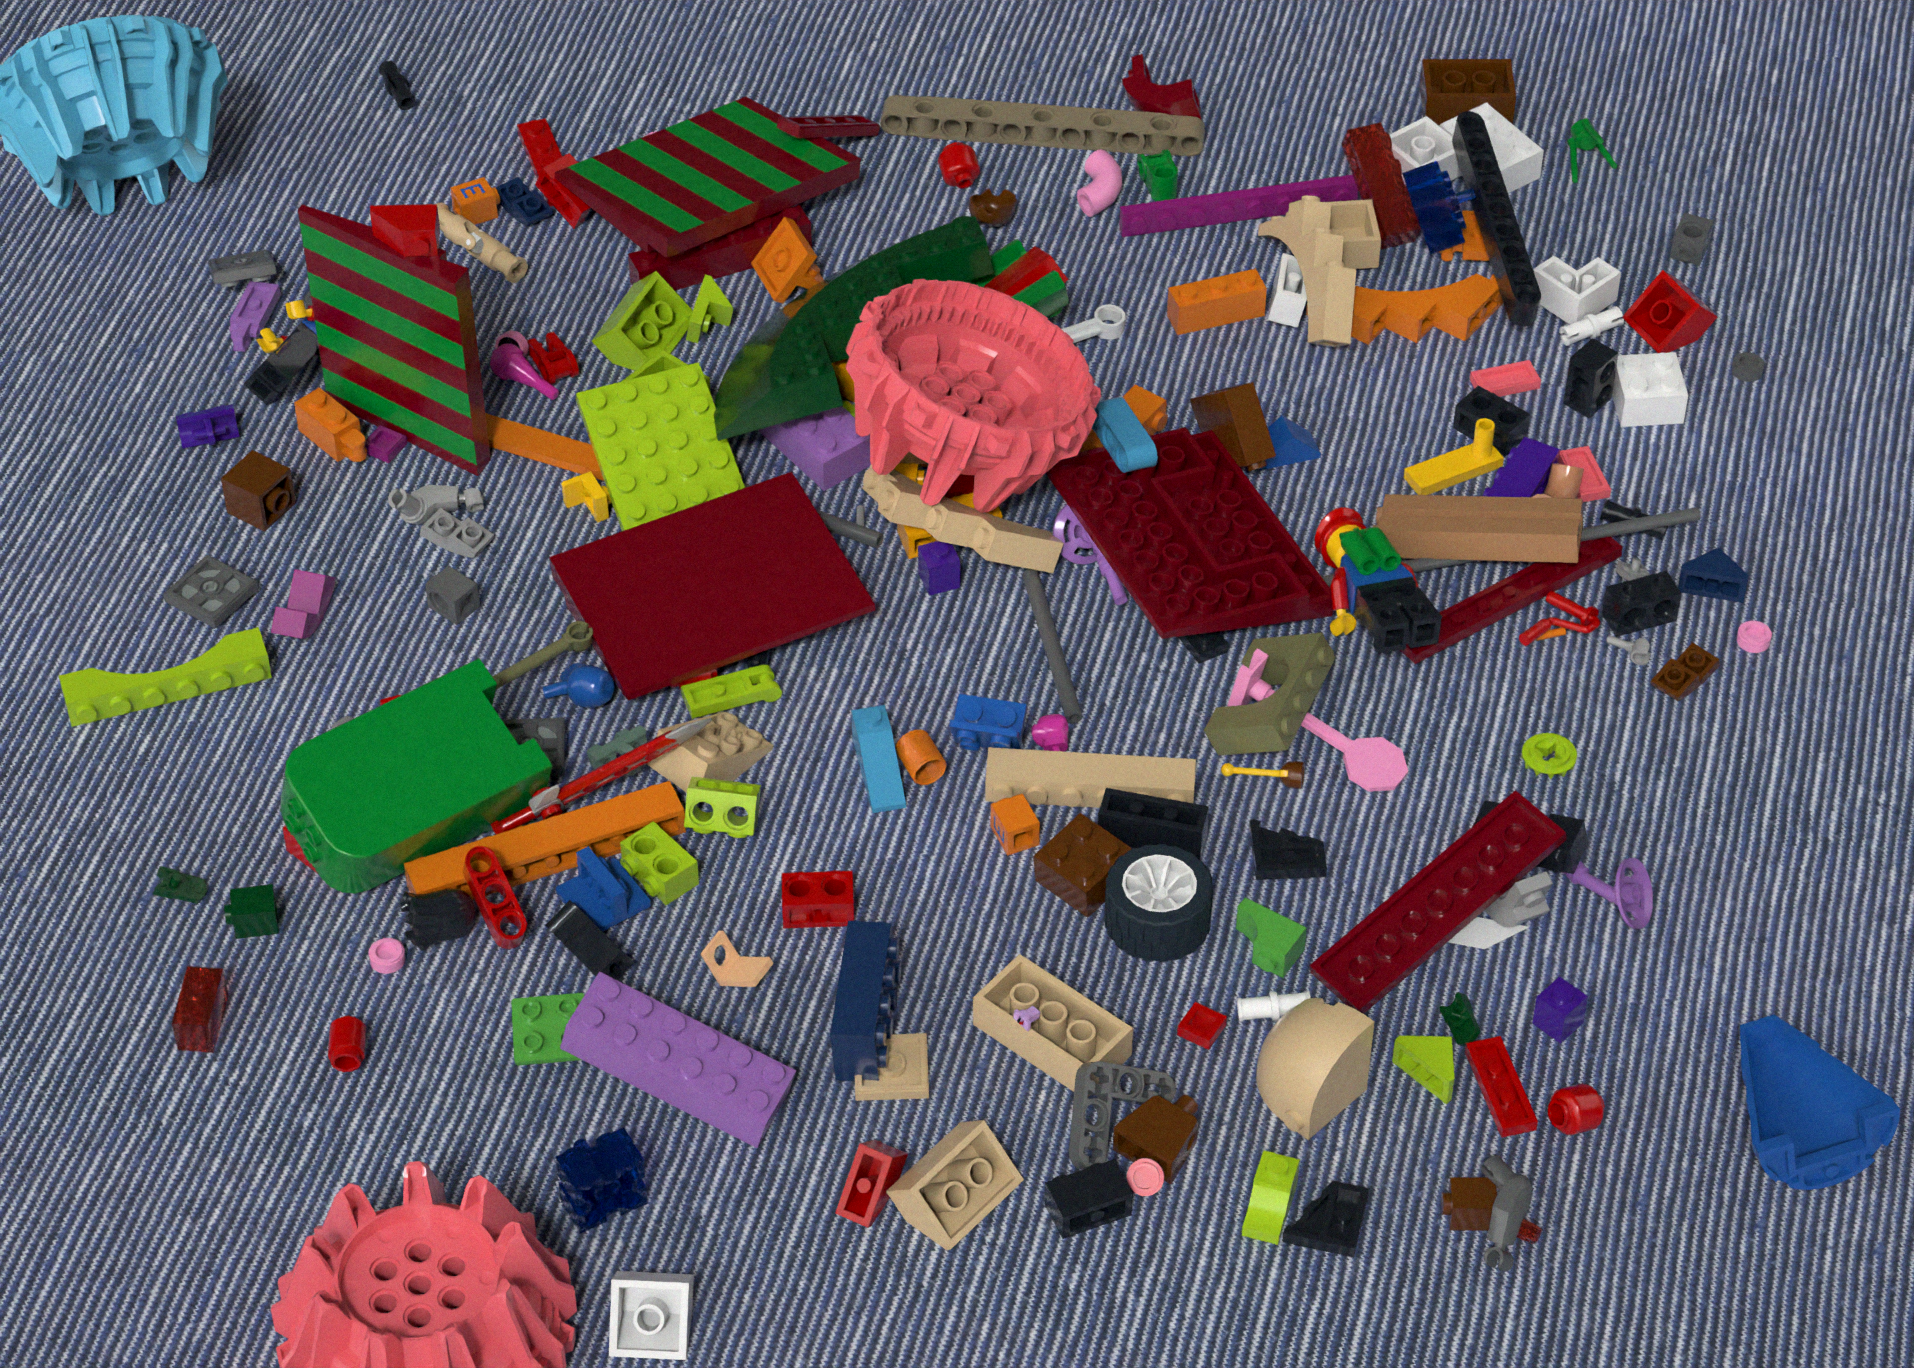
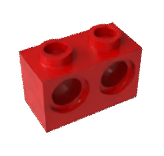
M833 870L827 872L781 873L783 929L844 927L848 925V921H854L853 871Z

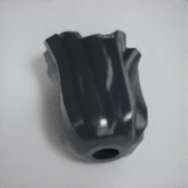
M447 888L426 894L405 892L403 902L400 903L401 912L409 911V914L406 915V923L410 924V929H412L405 932L406 940H411L412 944L418 946L421 951H426L429 946L437 942L465 936L475 924L476 914L473 900L468 893L460 889Z

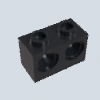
M1592 338L1573 354L1569 361L1563 404L1590 418L1612 398L1619 352Z
M1479 385L1455 407L1453 429L1473 440L1477 420L1487 418L1495 423L1493 446L1504 457L1509 454L1512 447H1517L1524 436L1527 437L1530 413Z
M1668 571L1606 587L1602 615L1616 637L1677 621L1682 593Z

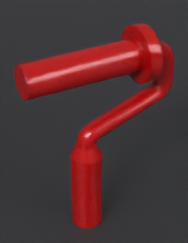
M1550 591L1546 596V602L1581 620V624L1555 617L1541 619L1521 633L1519 640L1521 644L1528 646L1549 631L1552 625L1581 633H1591L1600 626L1599 610L1594 606L1585 608L1555 591Z

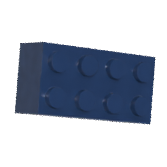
M848 921L830 1031L835 1080L855 1081L856 1075H862V1080L879 1081V1069L887 1068L889 1048L884 1045L886 1039L892 1038L893 1018L889 1017L890 1010L895 1011L897 1006V989H893L894 982H900L901 961H895V959H898L899 938H893L891 923Z

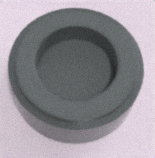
M1740 353L1733 359L1732 374L1741 381H1756L1763 375L1764 360L1755 353Z

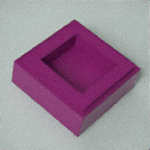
M381 425L365 440L367 454L386 463H390L407 445V437Z

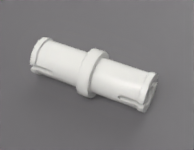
M1614 306L1596 315L1592 313L1584 315L1583 320L1560 327L1559 333H1566L1560 336L1561 340L1566 346H1569L1588 337L1591 339L1597 338L1601 332L1623 325L1624 319H1617L1622 317L1623 314L1617 306Z
M1305 991L1303 993L1277 995V992H1269V996L1237 998L1239 1021L1271 1018L1272 1021H1278L1292 1007L1300 1004L1305 999H1310V992Z

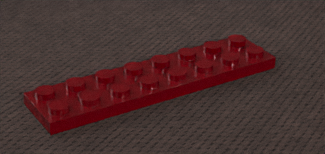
M1515 790L1310 964V973L1342 1002L1364 1014L1509 890L1515 882H1518L1567 840L1566 832Z

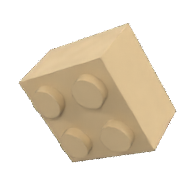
M1372 199L1324 202L1332 204L1330 217L1332 234L1344 236L1342 262L1345 263V267L1351 269L1378 268L1381 237Z

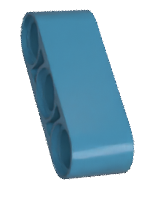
M1116 397L1099 401L1096 408H1094L1097 418L1092 429L1118 468L1123 473L1154 467L1158 457L1156 446L1123 397Z

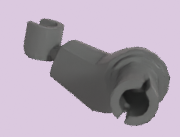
M1494 1155L1484 1162L1485 1166L1481 1168V1172L1500 1190L1493 1204L1487 1239L1495 1242V1246L1486 1250L1484 1261L1488 1266L1495 1268L1497 1259L1500 1256L1498 1268L1507 1272L1512 1268L1514 1259L1512 1254L1506 1251V1245H1514L1524 1216L1531 1203L1533 1188L1527 1176L1517 1175L1499 1155Z

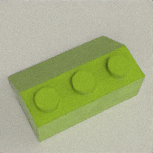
M655 271L633 284L592 339V342L612 364L637 370L660 351L665 350L668 353L673 351L688 330L693 310Z

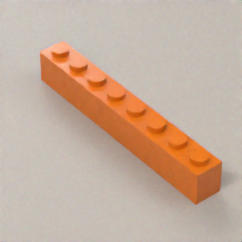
M670 781L651 785L641 790L619 795L609 800L587 805L577 810L551 816L548 819L519 826L503 833L487 836L471 843L404 863L407 887L409 892L414 894H426L447 888L460 889L468 893L473 900L474 897L463 874L466 854L473 847L485 846L490 848L495 853L510 886L514 887L578 867L576 852L588 846L597 857L606 858L621 853V841L653 821L670 837L685 833L684 808ZM476 860L470 864L473 870L477 872H485L489 869L488 864L482 860ZM495 891L489 892L486 895L495 893Z

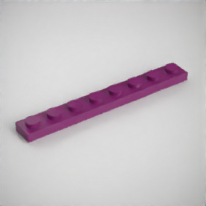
M1356 174L1120 206L1119 230L1122 237L1286 215L1289 212V203L1301 200L1302 196L1320 197V202L1357 200L1359 181Z

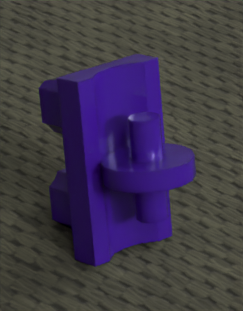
M233 404L175 416L183 449L207 443L209 446L216 445L215 442L240 437Z

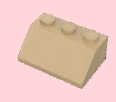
M985 1120L960 1122L886 1192L906 1222L945 1250H951L1024 1179Z

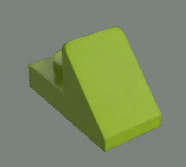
M706 274L689 321L686 336L687 341L697 344L701 332L707 333L711 322L729 326L733 313L731 303L713 278Z

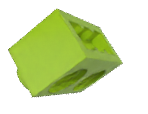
M692 776L687 787L684 827L693 828V831L701 834L719 831L727 832V835L734 838H745L748 835L753 836L758 824L761 785ZM706 802L712 806L713 811L703 812L698 808L697 803ZM735 806L743 807L748 815L744 817L737 816L732 812L731 808Z
M654 821L620 842L622 857L620 864L631 877L635 876L643 884L644 889L650 896H656L665 905H668L699 884L697 860Z

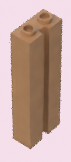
M1385 494L1383 507H1377V525H1373V527H1378L1384 532L1401 558L1578 563L1583 530V499Z

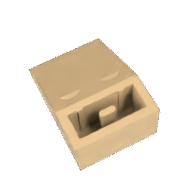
M720 712L659 729L656 737L688 723L712 718V721L695 736L679 744V747L651 760L647 765L687 793V787L692 776L734 781L768 754L774 745L762 738V734L758 731L749 729L739 722L735 715L728 712Z

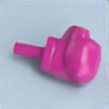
M1060 714L1045 715L1040 717L1037 724L1031 727L1033 740L1037 745L1043 747L1044 751L1064 752L1068 749V722L1065 716Z

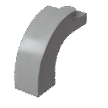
M1547 871L1515 882L1509 890L1485 909L1486 913L1504 927H1513L1546 915L1550 909L1545 901V895L1553 884Z

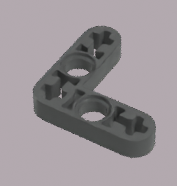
M1103 1061L1082 1064L1077 1070L1075 1077L1069 1143V1158L1076 1168L1084 1170L1092 1164L1104 1163L1106 1161L1112 1100L1142 1105L1152 1096H1161L1171 1102L1176 1092L1173 1079L1164 1072ZM1091 1073L1099 1077L1098 1084L1090 1080ZM1123 1074H1127L1132 1081V1088L1128 1094H1125L1120 1088L1119 1082ZM1156 1084L1157 1087L1161 1088V1093L1158 1095L1155 1091H1144L1145 1085ZM1088 1094L1098 1095V1098L1088 1099ZM1089 1105L1096 1109L1098 1115L1097 1122L1093 1126L1089 1125L1085 1119V1111ZM1095 1132V1137L1084 1136V1133ZM1085 1147L1092 1151V1158L1084 1155Z

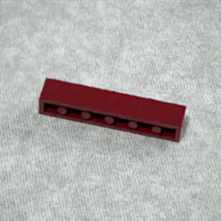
M797 205L669 258L664 257L657 250L646 253L642 249L629 253L630 283L633 286L634 283L657 271L672 289L676 291L702 283L705 274L711 276L714 280L752 269L751 262L784 217L795 221L812 248L811 222L801 206Z

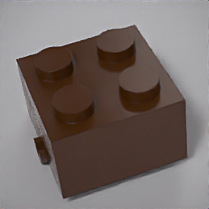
M1079 813L1033 856L1035 881L1088 918L1105 902L1106 878L1108 877L1110 867L1115 864L1117 858L1126 854L1132 848L1082 813Z

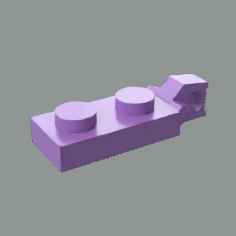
M249 281L230 318L231 327L229 331L231 339H233L234 351L246 352L251 343V337L257 338L281 295L278 284Z

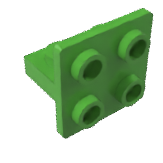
M583 993L512 999L514 1061L517 1066L582 1060L560 1049L566 1024L585 996Z

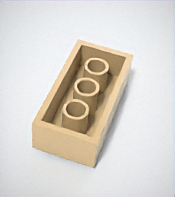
M1021 954L973 997L974 1026L1073 1092L1076 1073L1082 1064L1103 1061L1122 1065L1132 1055L1133 1028ZM1034 1006L1040 1011V1017L1032 1022L1030 1030L1026 1031L1013 1019L1014 1010H1026ZM1091 1073L1090 1080L1098 1084L1099 1077Z

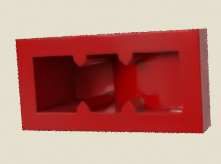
M568 153L544 167L535 185L575 229L583 224L591 207L555 179L556 171L579 163Z

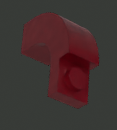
M1143 54L1131 57L1132 69L1128 70L1129 77L1123 78L1122 83L1134 111L1193 116L1202 119L1200 99L1192 79L1169 85L1152 83L1151 74Z

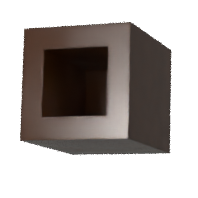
M1450 1177L1448 1192H1442L1441 1213L1442 1215H1448L1449 1230L1489 1231L1492 1208L1497 1197L1496 1185L1487 1177Z

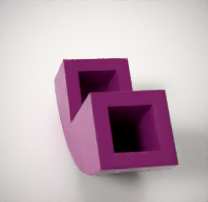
M294 569L287 608L275 607L271 633L300 639L310 637L320 625L327 611L336 577Z

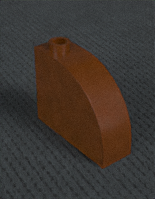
M1253 382L1218 389L1190 399L1201 432L1212 430L1239 467L1247 466L1248 471L1267 466L1266 459L1276 456Z

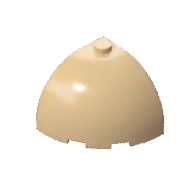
M1310 998L1292 1007L1275 1023L1266 1036L1259 1053L1256 1081L1263 1101L1284 1122L1287 1128L1293 1132H1298L1309 1140L1367 1090L1375 1021L1343 1003L1338 1002L1332 1006L1324 1004L1323 998Z

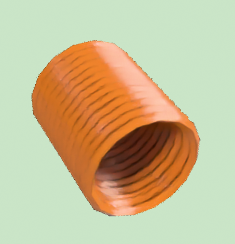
M922 729L909 731L898 740L895 746L897 755L916 784L928 785L937 781L947 768L946 761L927 731Z

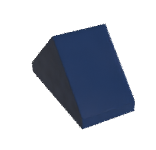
M1718 547L1682 564L1678 588L1681 593L1743 603L1749 575Z

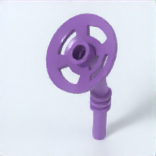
M1066 504L1057 514L1053 525V536L1064 543L1060 554L1066 560L1075 564H1090L1097 561L1102 576L1107 578L1115 604L1122 605L1126 603L1128 599L1121 580ZM1068 519L1070 521L1067 530L1069 541L1065 542L1064 527ZM1078 547L1085 549L1093 548L1094 554L1079 556L1074 552Z
M1627 858L1621 862L1613 887L1589 874V869L1581 861L1574 874L1562 872L1566 874L1568 879H1571L1572 883L1580 884L1606 900L1615 903L1623 920L1629 927L1641 929L1648 924L1653 909L1652 885L1646 868L1638 859ZM1625 868L1632 870L1634 873L1632 877L1624 875ZM1626 912H1631L1635 919L1631 920L1626 915Z

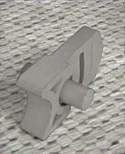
M1633 558L1632 564L1618 561L1616 572L1621 577L1627 579V581L1650 575L1639 558Z

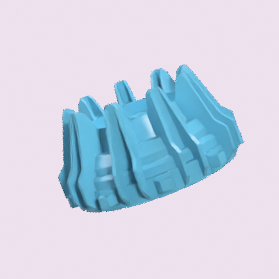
M120 15L116 17H101L81 21L77 24L67 25L48 32L46 35L40 38L37 37L19 48L14 55L8 57L0 65V135H2L4 148L6 151L19 157L48 200L58 209H65L71 203L74 178L93 211L100 216L109 215L114 211V180L132 176L137 177L150 204L156 206L163 204L168 197L169 161L171 159L176 162L189 181L194 183L200 182L205 176L208 156L211 154L216 117L218 111L222 108L219 96L228 84L222 56L218 54L216 44L206 39L204 30L199 27L192 28L184 23L177 22V20L159 16Z

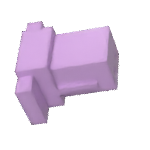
M1034 1006L1026 1010L1022 1009L1019 1011L1016 1009L1014 1010L1013 1019L1026 1031H1029L1031 1023L1039 1019L1040 1011Z

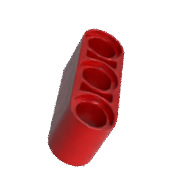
M485 846L473 847L465 857L464 878L495 943L504 949L516 948L524 939L527 926L526 918L495 853ZM476 860H482L488 864L489 869L485 872H477L473 870L470 864ZM495 891L504 897V901L493 904L486 899L485 895ZM504 923H513L517 926L519 932L511 936L506 935L501 931L500 926Z

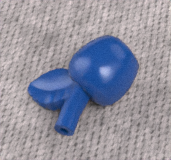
M575 663L569 666V668L564 669L565 671L560 675L561 682L543 686L546 699L568 694L572 703L582 708L601 706L611 699L614 692V681L609 672L599 667L582 663Z

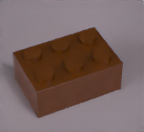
M1422 59L1420 95L1423 118L1427 116L1437 125H1440L1462 112L1488 103L1513 124L1516 90L1511 59Z

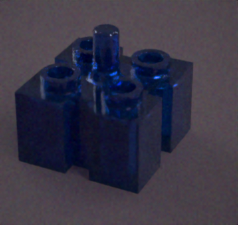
M1438 161L1402 173L1430 255L1464 243L1465 239L1462 230L1467 229L1462 212L1459 211L1461 210L1460 204L1476 199L1474 189L1469 188L1455 193L1448 171L1441 172Z
M624 1127L600 1135L594 1143L595 1146L592 1147L589 1146L586 1139H578L574 1142L572 1148L555 1157L557 1175L561 1180V1183H559L560 1200L580 1234L606 1223L607 1216L615 1212H619L622 1216L648 1204L647 1188L642 1178H645L644 1159Z

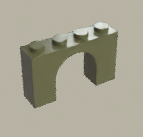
M1323 633L1253 639L1241 661L1242 664L1249 668L1253 653L1257 648L1269 655L1261 679L1270 685H1283L1269 697L1253 704L1216 707L1204 732L1218 756L1288 750L1336 658Z

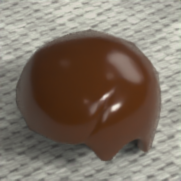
M988 188L980 195H972L969 198L968 207L971 216L975 215L978 223L989 227H999L1011 220L1016 208L1017 198L1009 190L1005 189L997 196L992 194Z

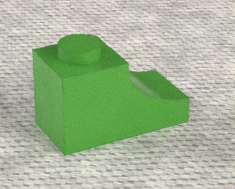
M1244 898L1238 905L1236 930L1248 937L1253 944L1252 963L1266 972H1271L1284 978L1305 950L1307 927L1247 898Z

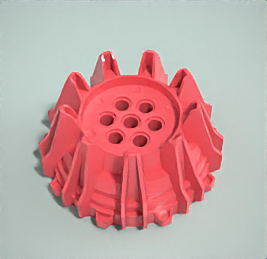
M915 279L912 284L894 288L888 295L877 296L873 302L868 301L864 306L859 318L862 322L855 325L846 347V353L849 356L846 370L854 381L855 433L862 437L870 434V462L872 469L878 475L889 474L910 451L918 458L929 463L920 493L922 503L930 506L938 504L959 474L974 475V508L981 513H985L997 508L1012 493L1019 495L1024 493L1060 460L1078 455L1097 418L1094 408H1096L1101 398V390L1094 385L1095 380L1089 372V366L1079 348L1073 344L1074 340L1036 309L1022 301L1019 302L1011 298L1009 295L990 288L979 287L976 284L952 280L938 281Z
M421 1161L408 1162L404 1165L403 1205L376 1212L362 1189L354 1183H349L334 1197L323 1226L315 1227L314 1234L306 1236L292 1271L278 1279L281 1300L272 1305L271 1314L275 1331L288 1338L287 1341L276 1347L279 1367L566 1368L565 1354L573 1351L576 1337L575 1329L564 1322L577 1312L575 1290L570 1281L568 1260L556 1256L551 1248H545L536 1238L535 1219L532 1213H520L496 1186L480 1175L469 1180L461 1205L459 1206L446 1202L444 1183L438 1181L427 1163Z

